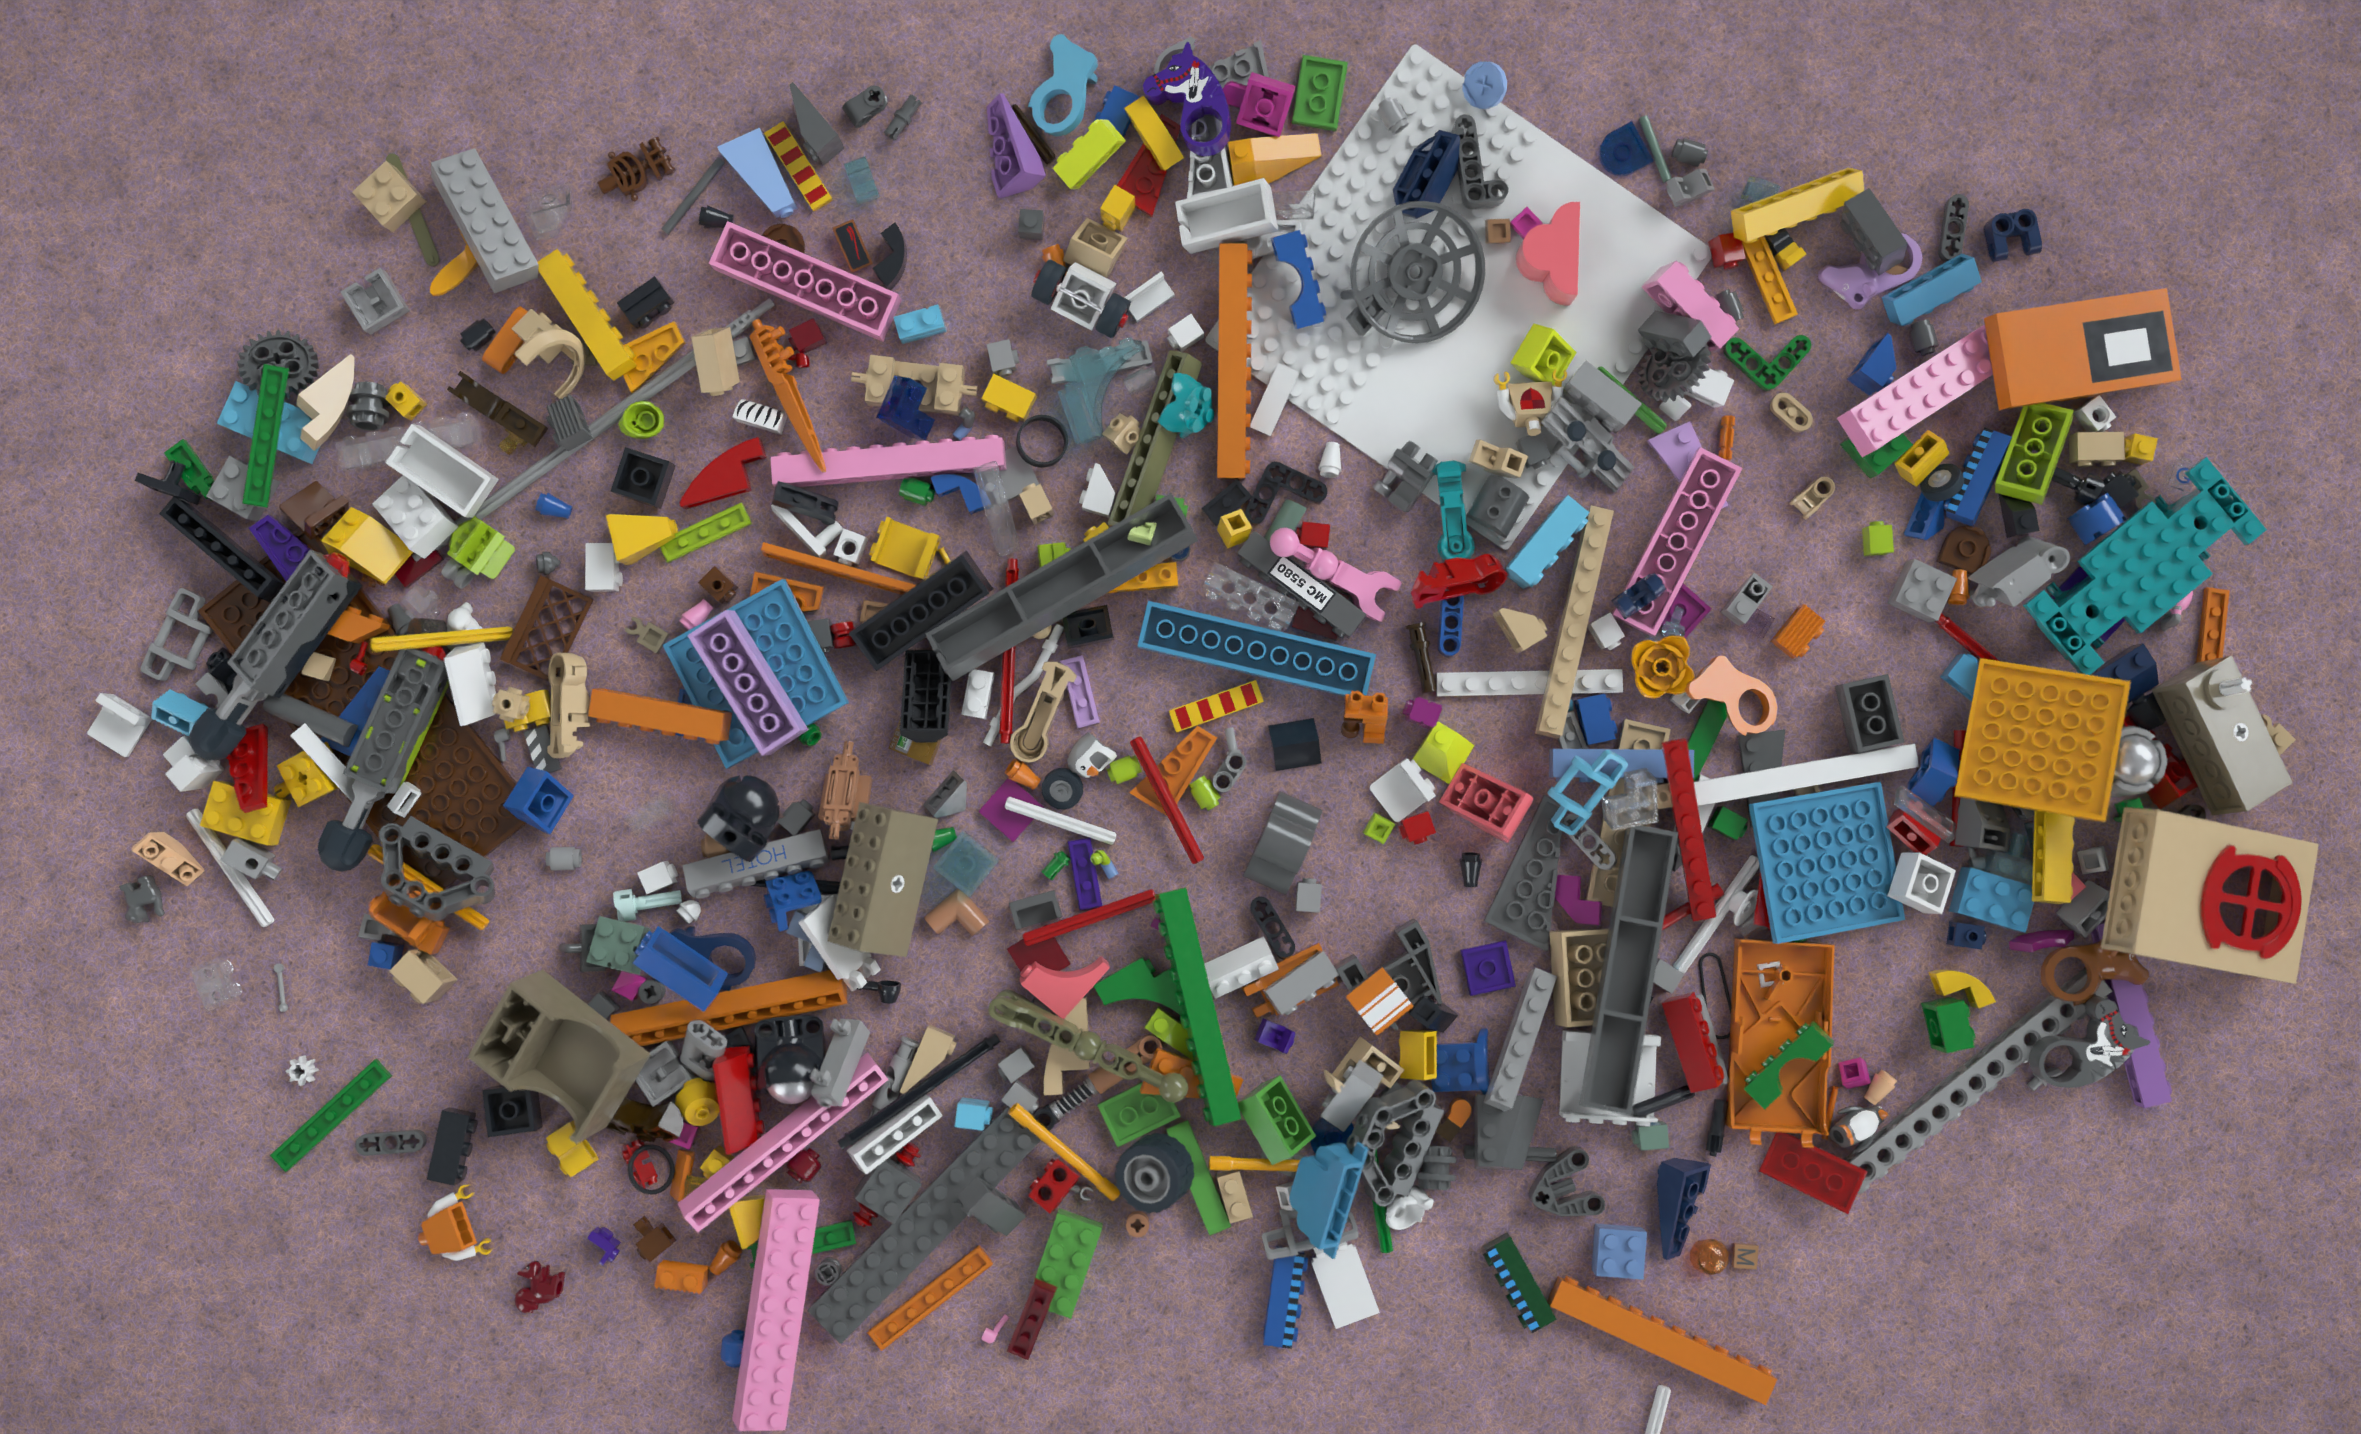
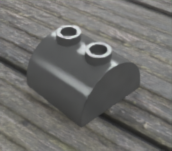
M1489 475L1466 516L1500 536L1507 538L1530 497L1524 490L1510 481L1496 475Z

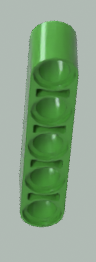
M1186 1120L1167 1128L1168 1135L1176 1138L1183 1144L1191 1155L1192 1162L1194 1163V1179L1192 1180L1190 1190L1209 1235L1211 1236L1232 1227L1189 1121Z

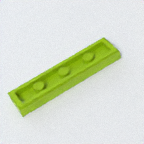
M741 502L675 533V538L661 546L660 549L666 562L670 563L751 525L752 522Z

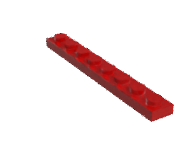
M1681 738L1661 742L1676 832H1678L1677 838L1691 919L1695 922L1715 918L1716 911L1687 740Z

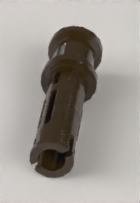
M1426 622L1406 626L1411 639L1410 648L1414 650L1422 693L1437 691L1428 652L1430 641L1426 637Z

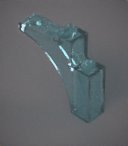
M1132 337L1119 341L1120 345L1114 348L1108 346L1100 349L1099 352L1097 349L1085 346L1075 350L1076 354L1069 356L1077 381L1065 384V389L1058 391L1076 444L1085 445L1104 437L1102 435V406L1106 390L1118 369L1128 359L1144 350L1142 341L1134 340Z

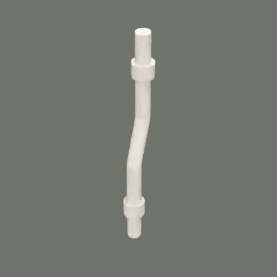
M1058 624L1055 625L1049 639H1046L1042 646L1043 651L1032 672L1014 687L1013 703L1023 691L1040 677L1044 662L1048 661L1051 653L1054 654L1058 647L1057 642L1064 627ZM1001 708L996 718H992L989 724L991 727L983 743L990 747L1000 730Z

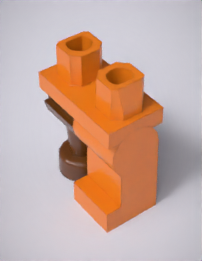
M1352 691L1350 694H1346L1344 722L1341 726L1342 735L1346 738L1357 737L1360 730L1359 723H1363V743L1384 744L1385 727L1388 718V697H1385L1384 693L1365 696L1360 691Z

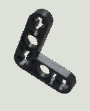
M1276 461L1271 462L1264 470L1246 508L1245 516L1252 525L1262 523L1280 487L1312 503H1321L1325 500L1328 493L1327 487L1322 482ZM1278 467L1280 468L1279 473L1283 475L1286 474V471L1290 472L1285 484L1281 483L1283 478L1280 476H1276L1275 479L1272 478V473L1269 469ZM1294 476L1302 479L1303 484L1299 489H1294L1290 486L1289 481ZM1307 481L1311 482L1309 487L1312 489H1316L1317 486L1320 487V492L1323 493V496L1314 498L1312 497L1313 492L1307 490L1306 494L1302 493ZM1263 487H1268L1272 491V496L1267 500L1260 498L1258 493ZM1254 499L1261 504H1267V508L1263 506L1260 508L1259 514L1262 517L1252 520V515L1249 511H1254L1258 504L1253 503Z

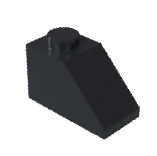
M1998 494L2007 538L2040 531L2036 509L2032 502Z

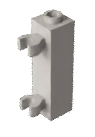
M840 1018L838 1022L837 1019H833L830 1028L835 1033L820 1071L813 1069L810 1076L811 1080L815 1082L811 1094L822 1107L842 1106L870 1031L861 1020Z

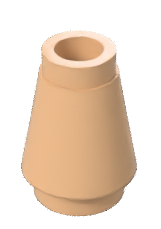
M1881 1069L1879 1073H1875L1864 1098L1876 1105L1896 1087L1894 1084L1897 1080Z

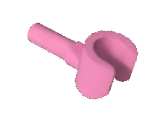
M1005 1314L994 1330L986 1327L981 1339L987 1343H993L998 1332L1009 1317Z

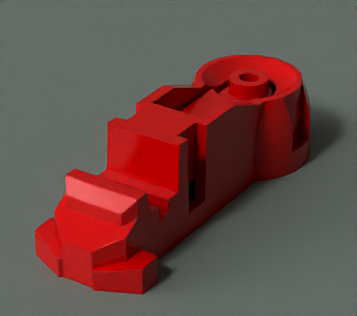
M1483 554L1475 559L1457 557L1447 559L1443 563L1433 562L1428 576L1424 571H1419L1411 591L1412 603L1418 609L1422 608L1426 603L1471 593L1478 595L1489 594L1505 583L1508 574L1499 559L1491 554ZM1484 583L1486 586L1479 588L1478 584Z

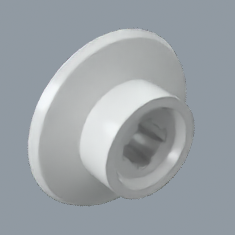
M1752 890L1748 894L1744 891H1739L1731 900L1729 910L1735 913L1733 921L1736 926L1746 922L1755 910L1758 890Z

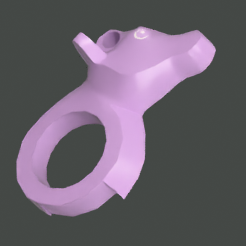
M1901 233L1908 242L1906 250L1910 257L1909 268L1905 273L1892 275L1884 272L1878 275L1875 270L1872 271L1865 261L1866 257L1862 252L1860 263L1845 266L1826 265L1819 270L1818 279L1821 283L1831 288L1853 309H1861L1875 295L1908 283L1921 267V249L1916 241L1907 234Z

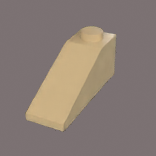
M932 1025L927 1027L900 1093H906L940 1064L947 1055L952 1056L957 1045L954 1042L955 1035Z

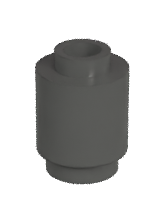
M1686 138L1683 140L1677 139L1672 151V157L1676 158V161L1698 167L1700 163L1704 164L1708 150L1705 149L1706 145Z
M1727 289L1716 295L1720 308L1725 314L1731 315L1735 321L1744 318L1742 313L1744 309L1736 291L1731 293Z
M1929 319L1911 324L1912 330L1910 335L1915 353L1921 352V356L1934 353L1935 348L1939 344L1933 324H1930Z

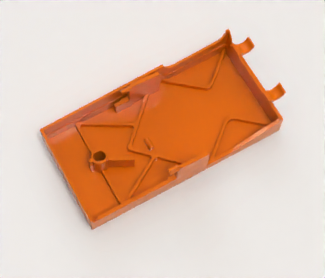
M1735 938L1728 1058L1729 1082L1727 1083L1726 1100L1728 1101L1725 1125L1732 1129L1750 1130V1144L1762 1145V1131L1801 1133V1145L1806 1148H1814L1812 1143L1814 1134L1829 1136L1826 1127L1827 1073L1831 1067V1048L1816 1062L1806 1058H1796L1785 1063L1779 1072L1780 1082L1783 1087L1782 1094L1765 1110L1744 1090V1087L1747 1083L1745 1078L1754 1070L1758 1073L1763 1068L1762 1062L1768 1056L1772 1055L1775 1057L1780 1052L1779 1046L1785 1040L1789 1039L1792 1041L1797 1036L1796 1030L1802 1024L1806 1023L1809 1025L1814 1021L1832 1038L1835 945L1794 941L1773 944V940ZM1780 961L1779 968L1757 969L1758 964H1770V962ZM1758 973L1764 974L1765 982L1774 981L1773 984L1769 987L1761 988Z

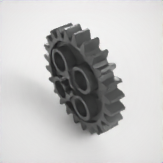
M280 330L276 331V335H272L270 331H267V337L257 334L258 341L249 339L251 346L243 345L244 352L239 353L240 360L237 363L240 377H242L244 384H248L250 391L256 389L257 395H259L264 364L290 369L286 389V397L288 399L291 392L298 395L300 388L305 390L307 388L306 383H314L313 377L318 376L317 353L314 352L313 345H308L307 339L300 341L299 334L291 337L290 331H287L285 335H281Z
M1705 344L1694 357L1681 356L1674 352L1650 348L1652 354L1644 356L1647 362L1640 364L1643 370L1638 372V375L1641 377L1638 382L1642 385L1643 391L1657 402L1662 399L1666 403L1669 398L1674 402L1677 395L1684 398V392L1692 393L1691 387L1693 385L1699 387L1698 380L1706 378L1703 372L1710 370L1706 365L1712 362L1709 358L1711 352L1708 350V345Z

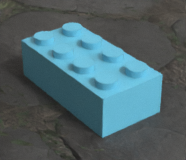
M235 381L217 424L252 438L259 397L256 389L250 391L249 386ZM284 402L277 450L313 464L319 448L314 451L300 439L302 428L311 422L312 419L300 408Z
M1569 495L1564 497L1506 566L1507 577L1522 589L1528 586L1532 588L1544 576L1541 573L1542 570H1547L1559 558L1556 553L1566 549L1574 538L1571 535L1581 531L1587 524L1588 520L1586 517L1590 512Z

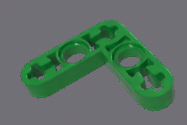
M1798 335L1790 340L1770 363L1766 362L1746 342L1736 337L1731 338L1725 343L1723 352L1758 387L1764 391H1770L1776 388L1809 353L1812 344L1805 335ZM1802 341L1804 343V350H1799L1795 355L1791 354L1797 347L1796 343ZM1730 344L1732 346H1734L1735 344L1739 345V348L1737 350L1742 355L1745 352H1747L1748 355H1746L1740 362L1738 359L1741 357V355L1738 352H1735L1734 354L1731 353L1730 350L1732 349V347L1730 346ZM1780 357H1786L1790 361L1788 369L1780 368L1778 364ZM1752 358L1756 360L1758 364L1756 370L1752 371L1746 367L1747 359ZM1764 367L1766 370L1762 373L1767 377L1772 375V382L1774 384H1765L1766 378L1762 374L1758 377L1755 374Z

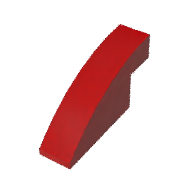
M756 437L742 442L710 462L691 482L679 502L680 506L686 510L752 491L745 464L767 458L762 440Z

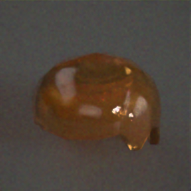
M1716 1239L1698 1240L1690 1250V1261L1693 1267L1703 1274H1719L1728 1265L1729 1252L1726 1246Z

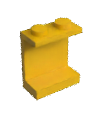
M886 517V520L881 521L877 534H880L877 543L874 542L869 552V555L872 556L871 561L924 580L930 571L941 537Z

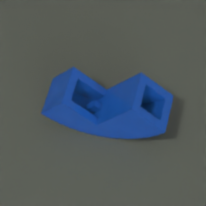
M941 474L931 477L939 498L961 490L971 515L992 507L984 491L965 477L953 474Z

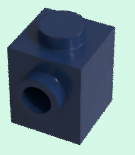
M1949 921L1946 944L1982 950V945L1986 942L1985 926Z

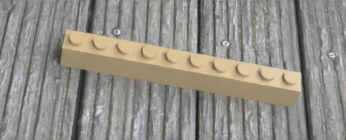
M1592 505L1587 510L1590 512L1586 517L1588 522L1582 528L1535 734L1555 739L1560 738L1563 734L1614 512Z

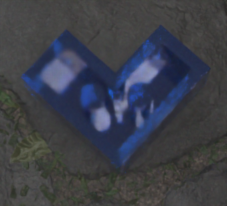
M894 375L876 418L910 438L926 441L935 421L932 417L918 410L927 388L911 378Z

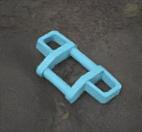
M1608 749L1598 757L1592 766L1575 755L1571 761L1572 765L1555 787L1551 786L1548 790V795L1561 805L1551 819L1556 828L1569 835H1574L1591 817V811L1609 788L1612 789L1628 767V763L1623 757ZM1609 759L1619 763L1611 776L1599 771ZM1579 770L1601 783L1584 806L1562 793ZM1568 810L1579 816L1570 826L1560 822Z

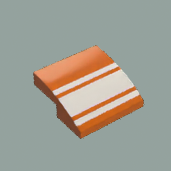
M1383 967L1346 996L1377 1036L1414 1007Z

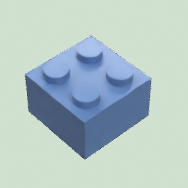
M1595 1223L1592 1272L1596 1276L1644 1280L1647 1232L1642 1227Z

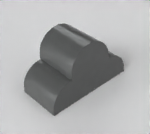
M1280 791L1243 877L1286 895L1306 857L1323 810Z

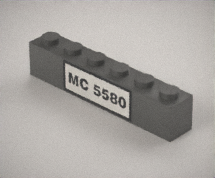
M1254 531L1238 551V557L1241 558L1239 562L1249 570L1253 567L1259 572L1257 574L1258 577L1266 583L1273 582L1277 585L1276 590L1285 597L1288 595L1296 599L1294 603L1302 610L1306 611L1307 608L1315 613L1313 617L1323 625L1327 622L1333 627L1331 631L1338 637L1343 639L1345 636L1350 639L1365 619L1366 613L1319 578H1316L1290 557L1277 556L1272 551L1270 542Z

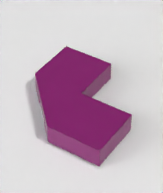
M1557 875L1555 899L1574 922L1601 925L1602 901L1580 900L1581 876Z

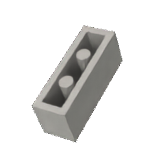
M1318 951L1262 991L1276 1012L1281 1015L1285 1013L1287 1016L1298 1008L1296 1004L1302 1000L1307 1002L1317 995L1316 990L1322 986L1326 989L1336 982L1335 977L1339 973L1325 952Z
M1361 1060L1354 1067L1351 1065L1348 1067L1343 1075L1344 1081L1339 1079L1345 1085V1087L1340 1085L1341 1092L1339 1093L1333 1088L1334 1095L1329 1093L1322 1103V1106L1325 1108L1320 1116L1343 1132L1377 1089L1383 1078L1382 1074Z

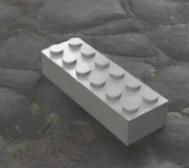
M474 148L431 162V178L493 292L497 293L538 278L539 264L476 149Z

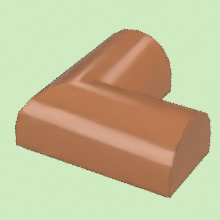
M960 886L924 916L927 923L937 934H941L954 921L958 920L973 937L990 922Z

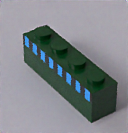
M1508 1232L1483 1245L1486 1252L1482 1255L1489 1267L1494 1265L1498 1273L1494 1274L1500 1287L1505 1286L1509 1294L1505 1296L1511 1307L1517 1306L1521 1313L1517 1317L1523 1328L1528 1327L1534 1333L1557 1320Z

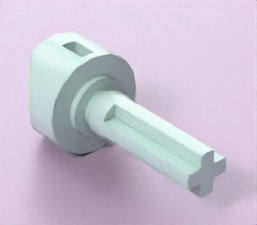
M632 889L615 891L613 893L618 921L623 922L636 920L638 910L682 903L680 890L639 896L637 898L633 895Z

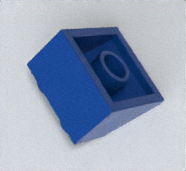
M1885 334L1872 344L1847 378L1848 381L1867 395L1882 390L1883 387H1887L1894 379L1892 374L1896 370L1892 336L1890 334Z
M527 767L503 806L516 818L550 835L574 795L547 771Z

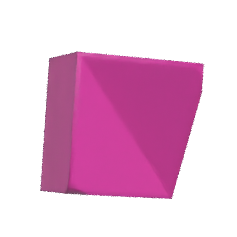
M621 971L612 991L629 1000H636L639 995V987L647 978Z
M1861 1057L1838 1063L1842 1084L1847 1089L1871 1084L1866 1061Z

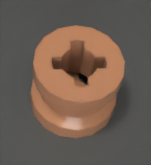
M1142 1211L1130 1213L1126 1221L1128 1233L1137 1238L1144 1236L1149 1230L1150 1222L1148 1216Z

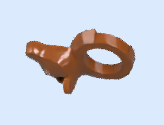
M2101 939L2092 944L2065 946L2050 952L2041 966V982L2043 987L2052 996L2061 1001L2073 1002V1006H2078L2087 1002L2095 994L2103 979L2125 980L2134 985H2141L2149 978V972L2139 963L2135 954L2101 948ZM2067 957L2079 959L2087 970V981L2084 987L2072 994L2062 991L2054 979V970L2057 964Z

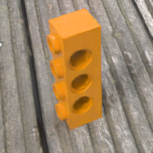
M1176 562L1159 563L1106 594L1178 588Z

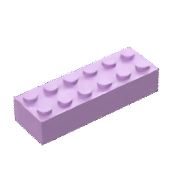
M725 610L687 635L762 756L771 755L809 730L735 611Z

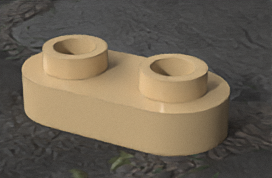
M1779 393L1772 398L1770 402L1771 412L1792 431L1803 432L1812 425V414L1788 393ZM1779 402L1784 403V409L1778 407ZM1796 417H1800L1802 419L1801 425L1796 423Z

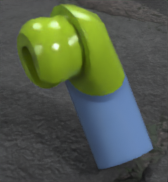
M1096 850L1090 856L1091 862L1094 865H1101L1108 879L1119 874L1113 862L1103 850Z

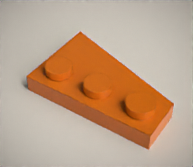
M757 571L754 572L750 596L781 579H786L802 611L820 609L824 586Z

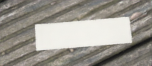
M303 724L290 736L353 802L355 796L352 786L355 779L343 774L346 767L306 724Z

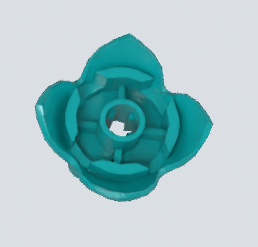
M1174 373L1171 386L1176 400L1165 406L1158 422L1168 431L1180 432V438L1185 439L1191 433L1201 431L1208 422L1213 421L1215 412L1212 409V392L1210 388L1203 387L1200 382H1197L1188 374Z

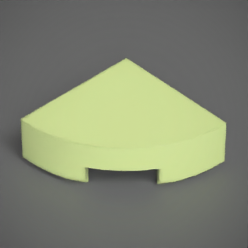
M1147 522L1145 525L1132 528L1128 534V540L1151 545L1157 523Z

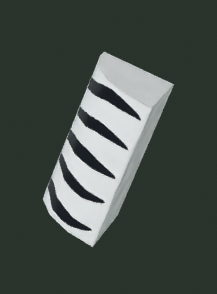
M741 399L732 417L737 422L782 435L787 414L778 409Z

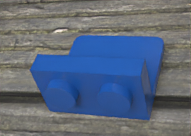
M811 871L799 872L765 881L767 894L763 895L766 908H771L769 909L771 923H776L779 931L788 930L787 911L822 902L820 891Z

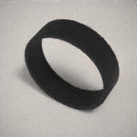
M1032 416L1021 425L1017 433V451L1026 463L1034 467H1050L1059 462L1067 450V431L1062 423L1052 416ZM1034 421H1046L1055 425L1063 436L1064 447L1062 453L1056 459L1048 462L1033 460L1022 449L1020 443L1022 429Z

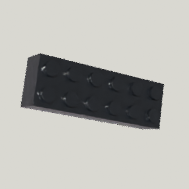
M966 550L856 626L849 634L877 671L927 637V632L959 615L988 595L994 588Z

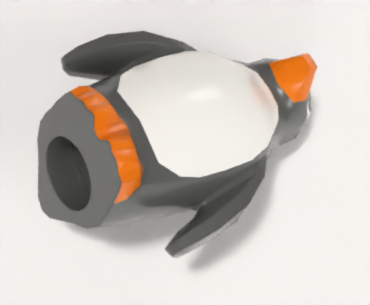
M1848 1106L1837 1111V1114H1847L1832 1127L1829 1138L1842 1147L1859 1143L1854 1151L1855 1153L1860 1152L1872 1143L1878 1126L1885 1121L1888 1113L1880 1106H1871L1869 1108Z

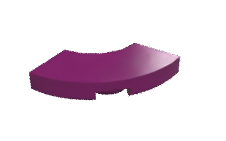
M2044 930L2023 934L2009 941V949L2033 953L2042 948L2065 947L2074 939V931Z

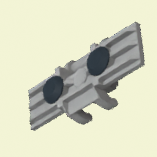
M1563 397L1558 399L1541 423L1558 439L1553 452L1567 461L1577 471V475L1580 478H1584L1592 471L1608 488L1616 493L1635 468L1614 448L1612 444L1614 437L1589 414H1585L1582 417ZM1574 444L1579 446L1584 451L1583 457L1585 461L1583 464L1567 448H1572Z

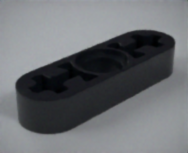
M1256 897L1250 905L1252 916L1276 956L1281 959L1290 958L1295 951L1293 939L1270 901L1265 897ZM1258 902L1261 905H1267L1265 907V913L1267 914V916L1270 913H1272L1273 915L1272 917L1266 918L1263 923L1260 921V919H1264L1262 912L1255 911V909L1257 908L1256 903ZM1271 921L1276 922L1279 925V931L1276 934L1268 933L1266 930L1267 923ZM1282 933L1285 935L1281 938L1285 945L1290 944L1289 953L1287 954L1284 951L1280 952L1278 950L1281 947L1278 940L1275 943L1272 941V939L1278 938Z

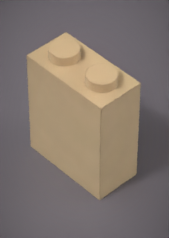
M730 327L707 329L692 336L701 393L710 392L711 396L725 394L724 391L732 390V386L739 383L740 380Z

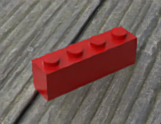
M1695 992L1666 999L1662 1006L1690 1092L1694 1093L1717 1088L1723 1082L1724 1072L1716 1060V1047L1710 1041L1708 1035L1709 1026L1707 1021L1703 1020L1700 999L1696 998Z

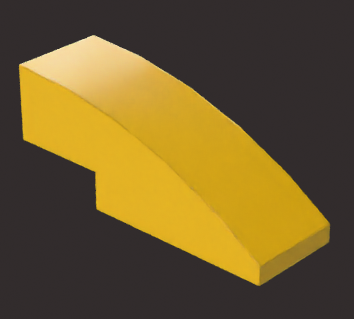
M1144 96L1124 107L1146 148L1150 150L1161 170L1168 169L1184 158L1168 130Z

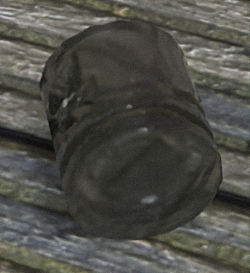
M414 617L409 622L407 635L447 632V626L443 620Z

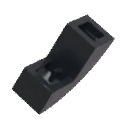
M895 222L881 232L883 239L893 253L872 268L888 290H892L899 282L907 263L906 243Z

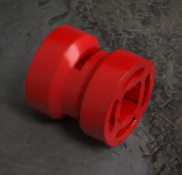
M852 621L830 625L831 633L834 634L835 638L833 641L834 649L857 645L849 634L854 629Z

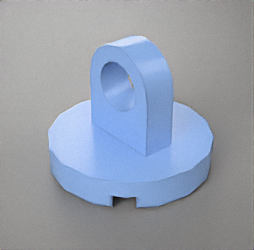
M1482 61L1473 64L1466 71L1462 90L1465 99L1470 105L1479 109H1490L1497 106L1503 100L1507 91V79L1505 72L1499 65L1493 62Z

